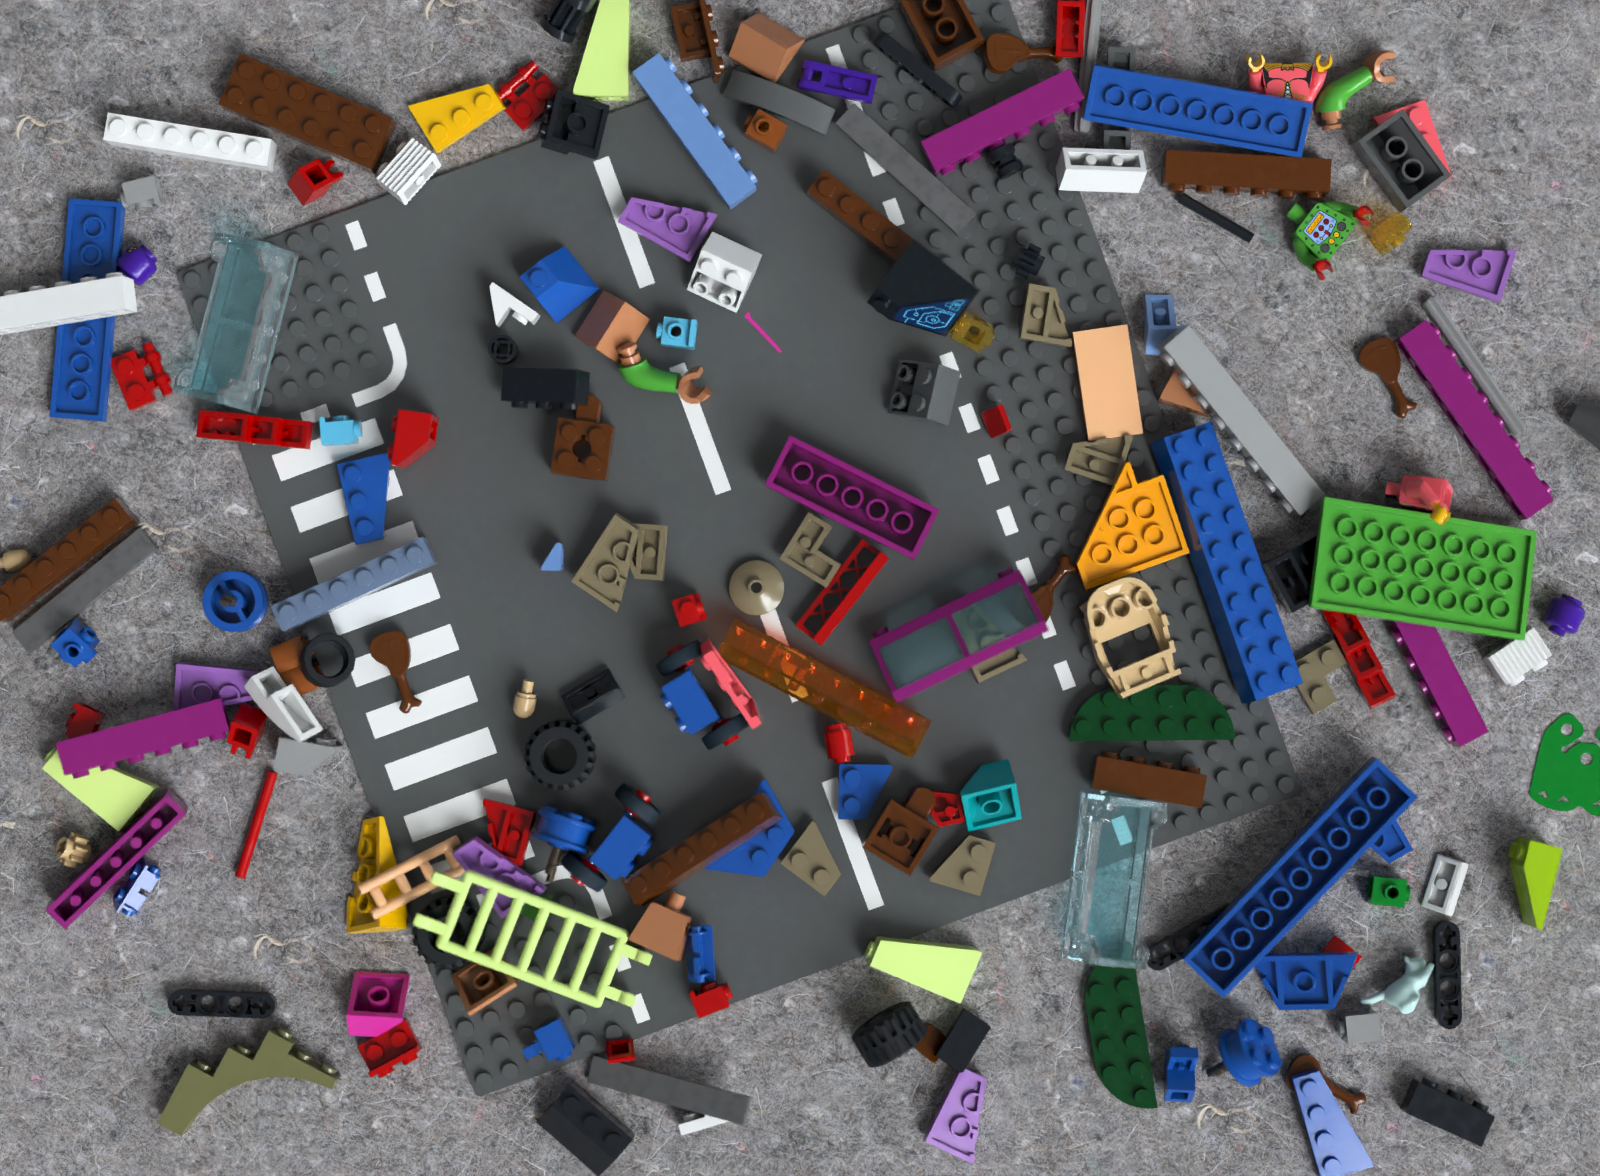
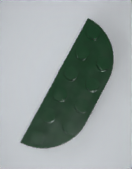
M1153 685L1125 698H1118L1112 687L1103 689L1092 695L1078 709L1069 731V742L1235 740L1234 726L1224 706L1208 692L1187 685Z
M1127 943L1115 947L1104 954L1091 973H1089L1084 990L1085 1011L1095 1069L1104 1086L1117 1099L1128 1105L1153 1109L1158 1108L1132 944Z

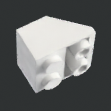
M712 231L701 250L687 290L737 313L756 273L762 254Z

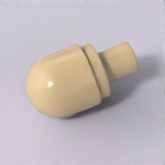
M24 549L7 551L0 558V569L5 568L6 572L11 573L19 572L32 562V557Z
M523 679L522 690H518L517 694H515L513 711L519 718H528L535 711L537 698L536 694L532 692L534 685L532 680Z

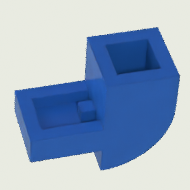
M1177 1045L1166 1049L1163 1076L1164 1101L1192 1102L1195 1094V1068L1199 1058L1198 1048H1190L1188 1045Z

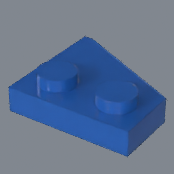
M839 763L838 819L866 820L892 771V764Z

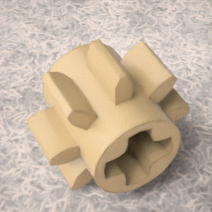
M71 832L69 838L62 837L56 846V855L60 857L59 862H62L64 866L76 869L77 863H86L91 854V846L87 844L88 839L74 832Z

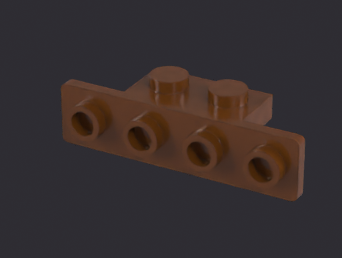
M695 0L696 3L670 7L680 61L686 62L708 58L713 83L719 82L721 73H724V64L722 57H717L715 47H718L719 43L716 30H711L710 21H713L711 5H706L705 0Z

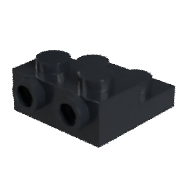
M557 89L553 98H547L544 107V113L548 114L547 123H541L538 132V138L542 139L541 147L566 155L569 152H573L596 160L599 155L610 105Z

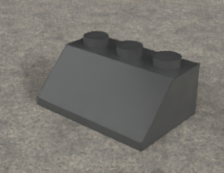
M1404 109L1397 112L1352 146L1399 213L1452 176Z

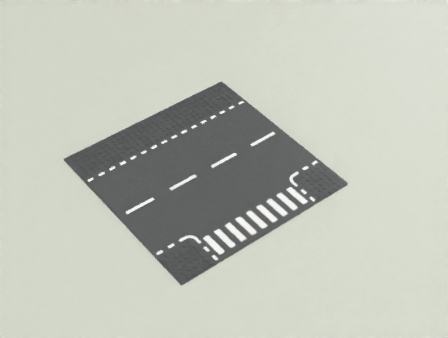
M964 0L984 38V42L988 36L995 33L1010 34L1024 42L1009 0ZM900 8L804 42L777 80L776 84L804 94L835 109L826 136L803 128L798 123L762 110L787 124L788 130L775 153H772L745 138L746 129L743 126L750 114L755 115L759 108L752 105L747 106L723 97L733 70L762 78L742 65L721 73L719 82L713 83L711 76L689 84L693 91L690 96L694 102L700 101L709 113L706 118L713 126L716 123L725 135L722 140L728 148L733 146L741 157V160L738 162L744 170L749 168L758 180L755 183L757 191L731 210H729L653 103L648 99L608 114L599 155L596 160L573 152H569L566 155L541 147L542 139L427 180L426 184L415 193V196L406 205L389 194L184 269L177 275L226 412L313 422L310 450L238 442L293 596L421 537L428 539L438 561L437 564L304 624L310 640L320 634L332 633L346 639L354 650L355 665L350 676L338 685L328 687L327 689L374 817L383 816L385 819L396 864L454 835H457L461 845L478 836L491 846L492 838L488 831L487 824L489 823L486 808L483 806L484 798L536 811L532 832H536L540 815L537 812L538 809L542 810L543 805L595 821L594 827L597 828L596 832H591L586 846L589 853L584 854L569 849V851L588 859L589 856L592 857L625 815L624 811L626 809L624 805L614 795L618 787L624 783L636 791L640 789L652 798L650 802L661 812L659 818L653 824L633 815L635 819L653 832L650 839L654 842L643 856L637 853L633 858L636 865L627 875L629 876L749 800L763 779L768 781L795 830L766 875L759 877L703 868L653 900L665 905L671 890L686 896L680 912L692 917L690 926L713 925L715 983L717 985L728 982L733 994V998L729 999L730 1004L863 956L871 941L874 942L877 936L900 939L912 938L1301 793V786L1268 697L1253 702L1241 703L1189 553L1121 578L1133 577L1145 582L1157 598L1156 603L1162 614H1166L1170 624L1167 626L1176 652L1172 653L1175 668H1180L1181 674L1155 685H1187L1202 689L1214 696L1224 706L1232 720L1235 740L1069 742L1070 726L1078 709L1092 695L1111 687L1095 660L1087 628L1083 620L1084 613L1079 608L1081 604L1088 601L1095 590L1110 582L1085 590L1079 572L1065 575L1054 589L1053 609L1046 622L1049 631L1015 646V649L1022 653L1027 661L977 684L970 669H967L896 703L869 643L870 640L874 639L872 633L886 626L891 631L999 579L998 573L1010 567L1014 571L1020 569L1032 593L1039 586L1043 585L1057 569L1059 556L1068 555L1070 563L1076 565L1079 554L1113 486L1063 470L1072 443L1087 442L1072 332L1128 325L1143 434L1132 435L1133 439L1125 462H1130L1137 483L1161 474L1150 443L1170 436L1080 191L1058 189L1055 168L1063 145L1054 122L1044 127L1038 124L1030 128V134L1017 140L1014 136L1005 141L1006 144H1013L1015 148L1014 156L1020 159L1024 166L1022 170L1008 178L999 180L996 174V164H992L987 157L992 152L990 148L981 152L982 157L972 163L967 164L966 161L957 164V169L950 174L942 176L939 173L935 175L940 182L976 213L958 235L950 230L835 125L854 103L933 174L920 148L921 141L1039 83L1030 58L1023 62H1016L1009 71L1003 74L992 73L985 65L982 46L935 71L937 75L954 87L963 97L954 109L950 108L882 54L871 43L874 36L881 30L932 70ZM810 60L877 75L872 105L798 89V79H801L803 73L801 69L802 61ZM814 73L812 81L820 82L822 74ZM824 169L980 290L946 337L889 320L867 303L894 264L807 197V190ZM631 197L717 214L715 221L691 263L618 223ZM712 231L762 254L756 273L737 313L687 290L701 250ZM1032 243L1042 248L1039 255L1045 257V260L1037 276L1029 274L1026 279L1015 273L1018 267L1012 265V262L1020 246L1028 248L1029 244ZM565 246L598 286L599 290L559 323H556L523 283L520 276L538 261ZM491 283H495L537 312L541 317L536 324L533 325L530 322H527L526 325L522 324L512 317L514 311L511 310L502 325L498 327L495 323L489 287ZM1031 283L1056 288L1060 300L1059 307L1063 311L1066 320L1064 324L1068 337L1072 340V347L1068 348L1018 339L1026 284ZM603 290L624 300L650 319L636 342L637 348L635 351H638L641 357H646L647 362L652 367L680 373L683 377L689 369L702 366L703 373L699 378L691 379V381L697 387L708 386L711 388L712 394L707 400L698 404H690L681 399L678 393L656 392L635 388L626 383L621 377L617 363L574 337ZM747 312L750 313V317L781 349V353L744 317ZM664 316L697 320L695 349L689 350L661 346V339L656 338L658 322L663 323ZM679 327L672 328V336L677 337L681 334ZM498 335L509 336L518 346V357L509 365L498 364L489 354V343ZM899 359L940 364L961 372L949 425L928 423L887 413ZM503 367L578 369L590 373L589 394L596 396L602 404L600 423L614 425L615 427L608 482L554 475L550 472L558 417L574 419L575 410H562L560 405H552L551 410L537 409L536 404H528V409L512 408L510 402L501 401ZM1001 404L1005 409L1012 429L1008 433L990 438L982 419V413ZM399 410L429 413L438 417L436 445L405 469L392 466L390 462L384 539L355 545L337 464L387 453L390 443H394L396 432H392V420L394 415L398 416ZM349 416V420H361L362 437H358L359 444L328 447L321 445L319 417H326L329 419V422H333L332 417ZM789 436L939 509L915 560L913 561L765 487ZM808 512L832 526L818 551L835 560L841 566L862 539L889 557L885 565L822 646L795 625L825 587L779 559ZM616 513L632 523L668 526L664 581L634 579L632 571L629 569L618 612H615L571 582ZM562 543L564 545V569L562 571H540L554 545ZM865 547L857 554L858 567L870 566L876 558ZM854 559L847 568H855ZM749 561H765L773 565L782 576L784 582L782 600L774 610L767 614H747L737 608L731 599L729 592L730 579L739 566ZM867 569L858 570L859 579ZM855 571L843 572L840 576L841 589L852 588L857 582ZM837 581L830 590L838 589ZM755 582L752 584L751 590L754 593H759L762 590V585ZM1016 583L975 603L1002 635L1004 634L1008 637L1025 628L1016 622L1010 612L1012 600L1020 594H1025L1020 583ZM849 591L842 592V600L846 597ZM838 592L826 594L823 598L824 611L836 609L840 604ZM699 593L707 620L681 628L672 601ZM820 603L813 612L821 611ZM832 613L825 614V621L829 619ZM822 614L810 615L803 624L815 635L823 626ZM946 617L880 648L898 688L964 658ZM1149 623L1101 643L1113 671L1160 651ZM392 630L404 632L409 639L411 662L406 671V679L412 695L422 700L419 707H412L407 714L399 710L402 700L395 679L390 674L387 666L377 662L371 656L369 649L370 643L375 637ZM708 639L711 641L755 700L762 724L754 729L749 725L737 733L739 738L729 745L725 746L721 743L710 750L706 748L701 738L711 732L712 727L717 723L713 721L692 735L688 731L683 733L675 721L679 717L673 707L668 709L660 697L664 693L661 688L684 674V669L663 677L656 667L657 663L668 657L667 651L681 643L684 647L694 640H698L700 644ZM328 644L317 647L314 650L315 656L324 675L329 677L339 673L343 666V657L339 649ZM702 654L696 657L693 664L689 667L692 666L693 669L691 670L720 716L724 717L722 720L733 718L740 714L741 711L739 712L736 709L728 692L723 691L715 679L717 676L713 670L708 671L700 660ZM609 668L625 697L582 724H577L561 696ZM523 679L534 681L532 692L536 694L537 698L535 711L528 718H519L513 711L514 697L518 690H522ZM558 720L571 721L583 727L587 734L589 733L592 737L591 740L596 748L594 768L587 779L576 787L559 791L544 788L539 782H535L532 779L531 773L527 771V763L524 761L526 743L529 742V737L542 725ZM846 722L847 729L850 728L855 755H851L850 761L843 762L844 764H892V771L866 820L838 819L839 763L834 764L833 759L827 758L823 733H826L824 726ZM555 739L547 745L544 751V758L546 764L552 770L564 772L573 767L576 762L577 753L571 742L565 739ZM1107 751L1118 753V759L1129 761L1130 756L1146 758L1145 764L1156 766L1157 761L1174 763L1173 769L1184 770V765L1201 768L1200 774L1207 775L1202 808L1091 789L1089 785L1095 755L1102 756V752ZM1009 759L1016 782L1022 819L968 832L966 822L938 827L937 833L911 876L862 847L864 840L890 798L904 805L912 790L917 787H925L935 792L960 794L961 796V790L981 765ZM930 813L926 820L938 826ZM812 820L816 823L841 873L825 897L780 864ZM968 835L996 843L981 896L929 881L930 876L958 848ZM530 836L523 865L519 867L547 887L544 893L553 896L551 901L626 929L630 937L652 901L645 906L634 904L621 881L624 878L619 876L615 881L598 866V870L607 879L603 889L600 892H596L586 885L580 886L570 877L571 873L561 864L562 858L569 852L563 850L559 865L556 866L557 871L553 883L546 882L548 874L544 873L553 846L547 845L548 842ZM444 853L429 861L433 870L439 873L451 869ZM419 866L404 873L411 888L426 881ZM461 875V876H459V877H457V878H455V879L461 881L463 875ZM472 883L465 900L468 901L469 905H474L478 913L484 895ZM440 886L407 903L412 922L416 913H421L420 911L439 898L454 897L456 892ZM493 907L485 924L484 942L478 951L484 954L494 948L506 916L501 919ZM549 913L527 970L543 976L565 918ZM522 914L518 916L504 951V955L509 963L515 966L518 964L535 921ZM442 917L438 921L444 923L446 917ZM457 920L449 941L461 945L465 933L463 926ZM575 922L553 980L569 985L590 932V927ZM433 932L434 937L437 941L439 934ZM601 932L579 990L592 995L595 994L616 937ZM627 940V945L653 955L649 966L621 955L610 986L636 996L633 1007L605 997L601 1007L595 1008L521 980L516 987L470 1016L466 1011L451 975L472 961H468L464 965L454 967L453 969H446V967L439 969L432 963L428 964L477 1096L489 1094L606 1050L605 1041L627 1038L635 1040L695 1018L697 1013L689 996V990L695 988L696 992H700V986L712 981L702 983L688 982L686 945L681 961H675ZM561 1016L576 1044L575 1048L571 1050L572 1055L560 1062H557L556 1058L548 1061L543 1051L526 1060L522 1049L538 1041L534 1033L535 1029Z

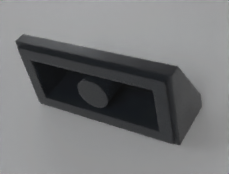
M609 668L561 696L577 724H582L625 697Z
M962 1008L934 1053V1056L951 1068L963 1073L989 1032L990 1025Z

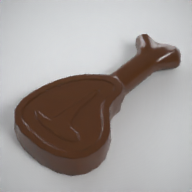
M995 33L988 36L983 44L985 65L994 74H1003L1009 71L1016 62H1023L1029 58H1048L1056 64L1063 59V57H1055V40L1047 47H1028L1022 40L1013 35Z
M1382 337L1365 344L1358 352L1360 366L1368 372L1377 374L1381 381L1388 386L1397 405L1395 415L1399 418H1405L1408 411L1416 409L1417 403L1406 399L1397 381L1401 368V359L1395 342L1391 338Z
M1068 555L1059 556V565L1054 573L1043 585L1031 593L1045 623L1053 609L1054 589L1065 575L1078 572L1076 565L1070 563ZM1020 594L1012 600L1010 612L1016 622L1026 628L1034 623L1037 624L1038 620L1026 598V594Z
M392 630L378 635L370 643V654L377 662L387 666L401 695L402 701L399 710L407 714L412 707H419L422 703V700L412 695L406 679V671L411 662L409 639L404 632L399 630Z
M1299 1054L1291 1061L1285 1074V1082L1290 1090L1294 1091L1291 1075L1317 1068L1334 1097L1346 1102L1351 1114L1357 1113L1359 1105L1366 1102L1367 1099L1364 1093H1350L1335 1085L1329 1078L1323 1075L1319 1062L1312 1055Z

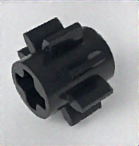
M1032 243L1029 244L1028 248L1020 246L1012 262V265L1018 267L1015 273L1026 279L1029 274L1037 276L1045 260V257L1039 255L1042 248Z

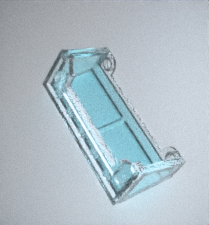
M214 232L209 251L212 259L218 262L192 365L191 368L181 369L176 375L172 392L258 415L299 255L264 241Z
M1081 792L1060 957L1093 965L1146 970L1150 952L1146 943L1140 940L1153 831L1159 830L1166 822V803Z

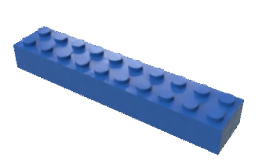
M1209 422L1150 443L1160 473L1164 475L1190 552L1189 555L1241 703L1257 701L1303 684L1212 423Z
M1371 757L1180 955L1181 958L1220 996L1225 998L1418 797L1381 761Z

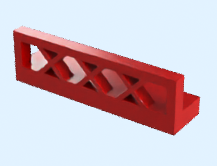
M862 539L839 568L829 586L822 590L795 626L822 646L885 565L889 557ZM865 547L876 558L870 566L858 567L857 554ZM854 559L855 568H847ZM867 569L859 579L858 570ZM855 571L856 584L852 588L841 589L840 576L843 572ZM837 581L838 589L830 590ZM849 591L846 597L842 600V592ZM838 592L839 606L836 609L824 611L823 598L825 595ZM820 603L821 611L813 612ZM832 613L829 619L825 621V614ZM822 614L823 626L815 635L803 624L810 615Z

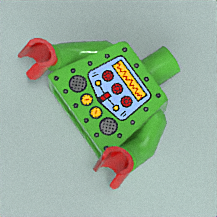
M1333 201L1317 202L1308 212L1295 203L1286 216L1298 224L1291 234L1293 239L1292 246L1298 261L1311 271H1315L1319 280H1325V276L1321 271L1328 269L1330 272H1333L1329 259L1357 224L1354 220L1357 219L1361 225L1368 226L1370 223L1363 216L1365 214L1374 215V212L1365 205L1357 207L1344 202Z

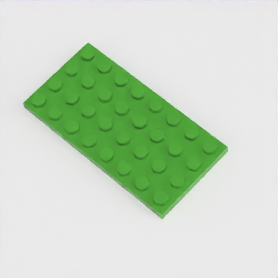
M1329 497L1321 498L1308 608L1511 640H1525L1537 531L1450 517L1441 526L1430 518L1431 514Z

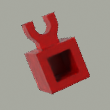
M318 158L298 168L287 185L302 206L324 196L333 183L343 178L344 175L341 171L337 174H332L329 171L335 164L333 159L326 161L323 165Z
M242 703L231 722L227 743L232 744L230 753L236 754L240 747L246 750L245 758H251L255 747L264 733L268 717L261 709Z

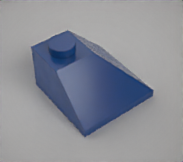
M565 246L541 259L520 276L523 283L556 323H559L599 290L598 286Z

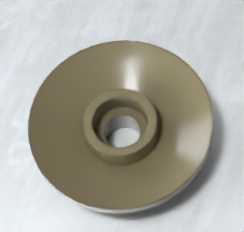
M754 560L742 564L734 571L729 583V592L733 603L741 611L750 615H763L774 610L781 602L784 594V582L781 574L773 565L765 561ZM755 582L762 585V590L759 593H754L751 590V586Z

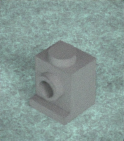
M154 175L121 183L123 191L120 192V199L124 208L131 207L133 209L136 208V211L151 209L154 203L159 207L166 206L160 180Z

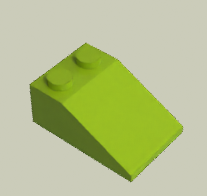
M1516 837V841H1513L1510 845L1508 856L1511 858L1510 866L1522 922L1543 930L1563 848Z

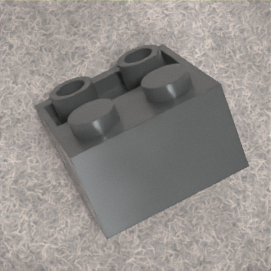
M899 359L887 413L928 423L949 425L961 372L940 364Z

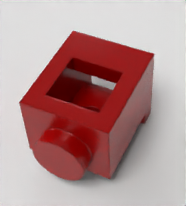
M699 593L672 601L681 628L707 620Z
M75 702L72 708L76 709L77 712H73L69 716L65 725L68 728L65 733L67 736L66 740L98 732L106 716L105 713L83 702Z
M715 981L700 986V992H696L695 988L689 990V996L699 1019L730 1007L729 999L733 998L728 982L716 985Z

